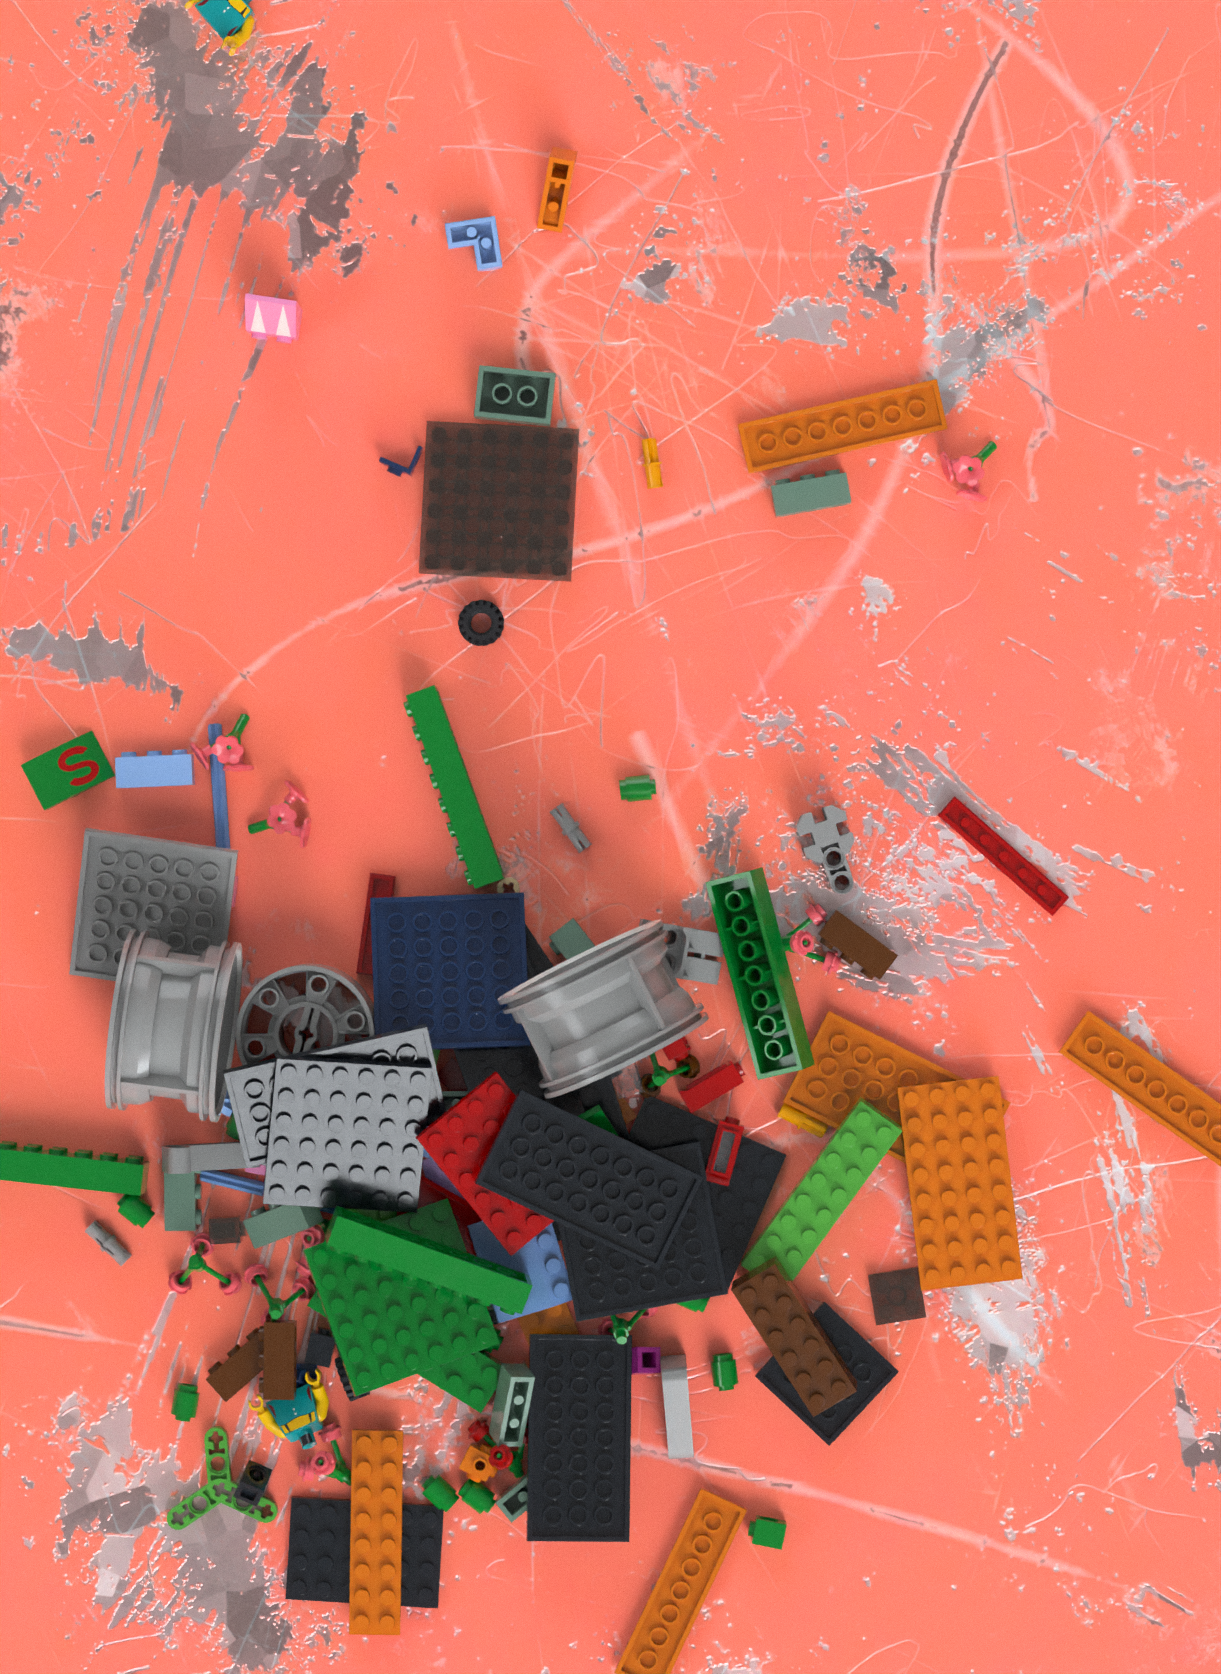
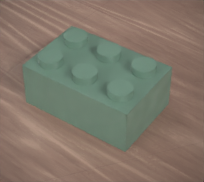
M479 365L474 418L551 427L556 373Z

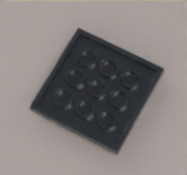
M824 1301L813 1314L856 1379L857 1392L813 1417L774 1356L764 1364L755 1374V1377L830 1446L899 1371Z

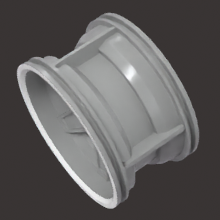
M661 919L646 923L596 945L536 975L497 999L500 1005L507 1004L503 1009L504 1014L511 1013L515 1022L522 1024L539 1058V1068L544 1078L539 1082V1086L541 1088L548 1087L543 1092L545 1098H553L568 1093L625 1068L689 1034L709 1019L706 1012L700 1013L704 1009L703 1004H695L689 993L679 986L665 957L668 947L663 939L668 935L667 930L659 931V928L663 926Z
M131 929L129 931L118 967L108 1029L104 1082L105 1103L108 1109H115L118 1106L119 1110L124 1111L128 1105H142L152 1101L156 1096L179 1099L183 1102L189 1113L199 1114L201 1121H206L209 1115L211 1122H218L227 1093L223 1070L229 1069L232 1066L236 1040V1023L240 1007L243 965L242 945L240 942H234L232 947L229 941H223L221 946L211 945L199 956L175 953L173 947L164 941L151 938L149 931L143 930L141 934L138 929Z

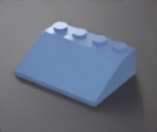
M483 1221L467 1226L476 1256L528 1274L533 1285L522 1314L515 1312L514 1315H509L500 1311L499 1306L492 1304L498 1323L572 1300L567 1269L552 1223L512 1256L508 1254Z

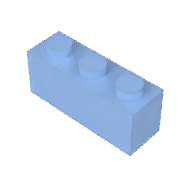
M187 749L172 750V755H162V751H146L147 756L138 757L136 752H121V757L115 758L116 788L195 785L194 754H187Z

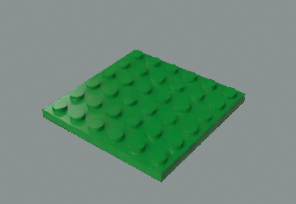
M448 1198L417 1209V1213L407 1212L382 1221L467 1252ZM326 1242L302 1250L354 1397L500 1344L487 1306L477 1303L474 1297L466 1295V1298L456 1296L451 1293L452 1289L443 1286L442 1289L431 1287L427 1284V1280L406 1278L403 1276L402 1271L396 1269L393 1272L386 1271L378 1267L379 1263L369 1260V1263L361 1262L354 1258V1254L346 1251L344 1254L336 1253L330 1250V1246Z

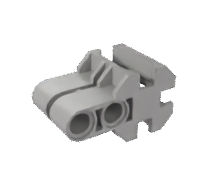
M833 805L823 807L821 809L825 820L815 823L811 812L802 814L795 826L797 836H802L810 833L813 845L802 848L804 857L822 864L832 891L838 894L850 892L854 881L845 854L850 852L855 839L852 832L839 835L836 826L837 823L848 820L845 811ZM831 851H835L839 855V862L834 866L829 865L826 861L827 854ZM840 875L845 876L848 882L847 886L842 890L837 889L834 883L835 879Z
M640 918L639 926L652 922V920ZM663 923L659 931L667 930L668 941L666 942L668 949L665 957L675 978L718 985L722 962L704 958L705 954L723 957L724 951L719 933ZM694 952V957L687 956V953Z

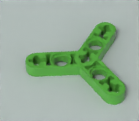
M221 1426L211 1427L206 1432L204 1438L208 1483L175 1505L168 1512V1525L175 1530H181L220 1503L260 1522L268 1523L273 1521L278 1513V1505L274 1500L262 1495L258 1505L265 1507L266 1504H269L271 1506L270 1510L273 1512V1515L268 1514L266 1517L262 1516L263 1511L257 1507L254 1512L250 1511L253 1506L251 1504L244 1507L240 1506L233 1496L231 1501L227 1500L229 1494L222 1492L221 1495L216 1494L217 1489L214 1487V1484L219 1485L222 1482L225 1484L224 1489L231 1492L233 1487L237 1488L238 1483L232 1481L228 1433ZM214 1431L218 1432L219 1436H223V1439L219 1441V1450L224 1448L225 1452L217 1451L210 1453V1449H215L214 1440L209 1438L213 1436ZM219 1456L225 1460L224 1469L215 1470L212 1467L211 1461L214 1457ZM197 1496L205 1498L207 1502L206 1508L203 1510L195 1509L193 1499ZM187 1503L189 1511L195 1516L191 1517V1514L188 1513L182 1519L184 1523L174 1522V1512L178 1514L184 1512L187 1508L183 1505Z

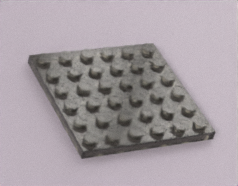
M427 421L419 574L571 582L579 429Z

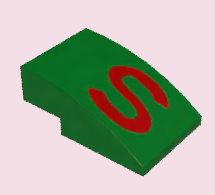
M93 731L76 737L21 765L40 804L46 811L116 776Z

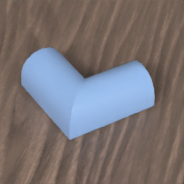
M495 216L445 223L448 249L474 246L478 271H491L503 267Z

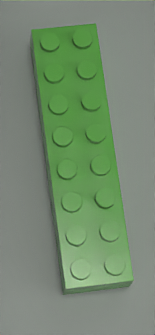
M860 1097L741 1260V1266L751 1271L776 1256L793 1281L901 1134L902 1126Z

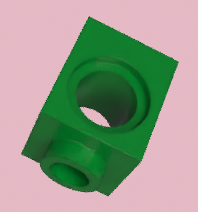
M756 1515L755 1521H750L747 1536L752 1537V1544L782 1550L787 1523L785 1520Z

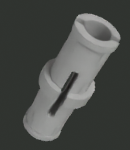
M563 803L558 805L557 809L554 808L549 812L563 831L561 833L564 836L567 835L578 853L592 845L579 828L580 823L574 821Z
M97 1220L84 1231L100 1246L102 1252L108 1253L120 1266L132 1256L116 1240L117 1237L106 1231Z

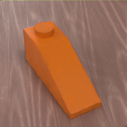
M558 147L552 148L537 228L562 233L578 151Z

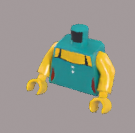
M189 0L184 6L186 9H189L194 3H197L194 5L196 10L223 39L220 48L223 49L225 46L231 48L228 54L230 56H233L236 49L251 36L255 14L248 4L252 0Z
M318 1368L315 1370L317 1379H312L307 1371L305 1380L308 1384L296 1389V1398L294 1400H271L266 1402L267 1407H264L261 1395L256 1394L261 1401L257 1406L252 1405L248 1399L249 1407L254 1411H258L257 1416L267 1430L279 1438H287L290 1442L299 1440L303 1449H310L317 1444L313 1433L323 1428V1420L327 1416L329 1399L324 1385L320 1383L322 1372Z

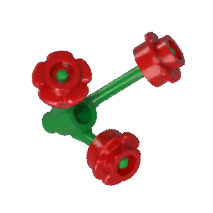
M476 1419L467 1429L470 1432L468 1438H472L475 1442L483 1438L492 1447L490 1450L491 1455L488 1458L490 1465L500 1470L508 1467L515 1478H521L524 1475L521 1460L523 1459L525 1444H528V1422L526 1423L522 1447H518L517 1451H510V1447L505 1444L497 1446L487 1435L489 1431V1426L486 1424L487 1420L480 1421Z

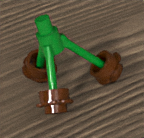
M654 1052L650 1055L654 1069L653 1074H644L643 1078L638 1080L637 1088L640 1089V1094L645 1098L657 1097L661 1092V1086L670 1077L679 1074L683 1078H695L700 1072V1063L694 1055L689 1054L688 1057L677 1062L676 1069L668 1071L664 1066L658 1064Z

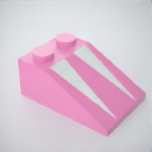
M245 294L246 331L252 334L251 338L266 340L267 336L277 337V342L291 344L292 340L298 341L303 310L297 301Z

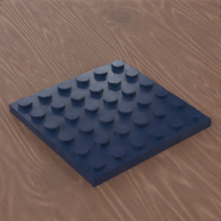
M524 892L370 898L375 1035L426 1024L432 1050L530 1046V1040L523 1025L516 1023L511 1013L504 1014L503 1009L507 1004L500 1005L497 1000L506 992L528 981Z

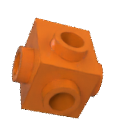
M471 1442L460 1463L459 1469L467 1472L466 1476L478 1483L481 1480L486 1482L489 1476L494 1478L498 1469L492 1467L488 1460L492 1447L482 1444L480 1447ZM483 1461L485 1465L480 1466L477 1462Z

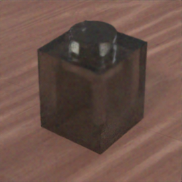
M241 1215L218 1216L208 1219L210 1245L241 1243L243 1236H247V1230Z

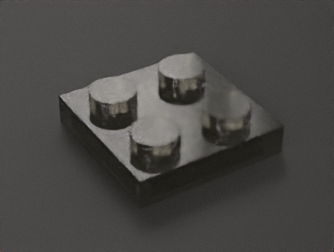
M918 1266L867 1274L876 1326L926 1318L923 1293L920 1289Z

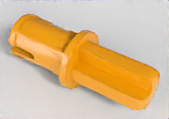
M645 438L642 440L645 463L642 464V467L645 466L647 489L663 487L660 468L662 461L659 462L656 439Z
M783 1103L777 1117L796 1125V1129L799 1130L801 1128L819 1138L824 1136L828 1128L827 1124L786 1103Z

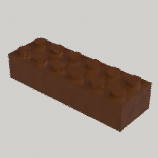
M776 1256L732 1281L731 1291L813 1417L857 1392L856 1379Z

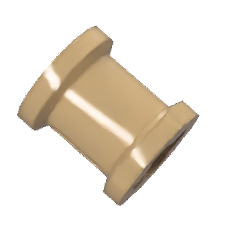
M512 877L504 878L499 882L497 892L503 893V883L508 885L512 882L515 893H519V882Z

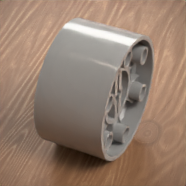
M317 963L298 964L270 974L248 994L237 1018L236 1046L242 1065L256 1063L272 1053L276 1057V1055L286 1056L314 1049L315 1042L321 1036L320 1023L323 1013L330 1020L333 1028L331 1045L343 1043L345 1041V1034H368V1037L375 1035L374 1005L369 995L353 977L329 965ZM306 972V995L288 1000L277 980L290 974ZM316 977H321L326 982V988L322 992L314 990L312 982ZM338 981L350 989L360 1002L342 1014H339L337 1009L327 1001ZM267 990L273 991L276 995V1002L273 1005H268L263 1001V994ZM254 1005L273 1015L269 1023L268 1033H248L249 1018ZM305 1007L301 1023L294 1032L296 1041L293 1052H291L283 1038V1026L286 1018L293 1010ZM351 1014H358L362 1017L363 1023L361 1027L353 1028L350 1026L349 1017ZM309 1027L313 1036L309 1037L306 1041V1034L302 1033V1030ZM253 1040L261 1042L263 1050L259 1055L253 1054L250 1050L249 1045Z

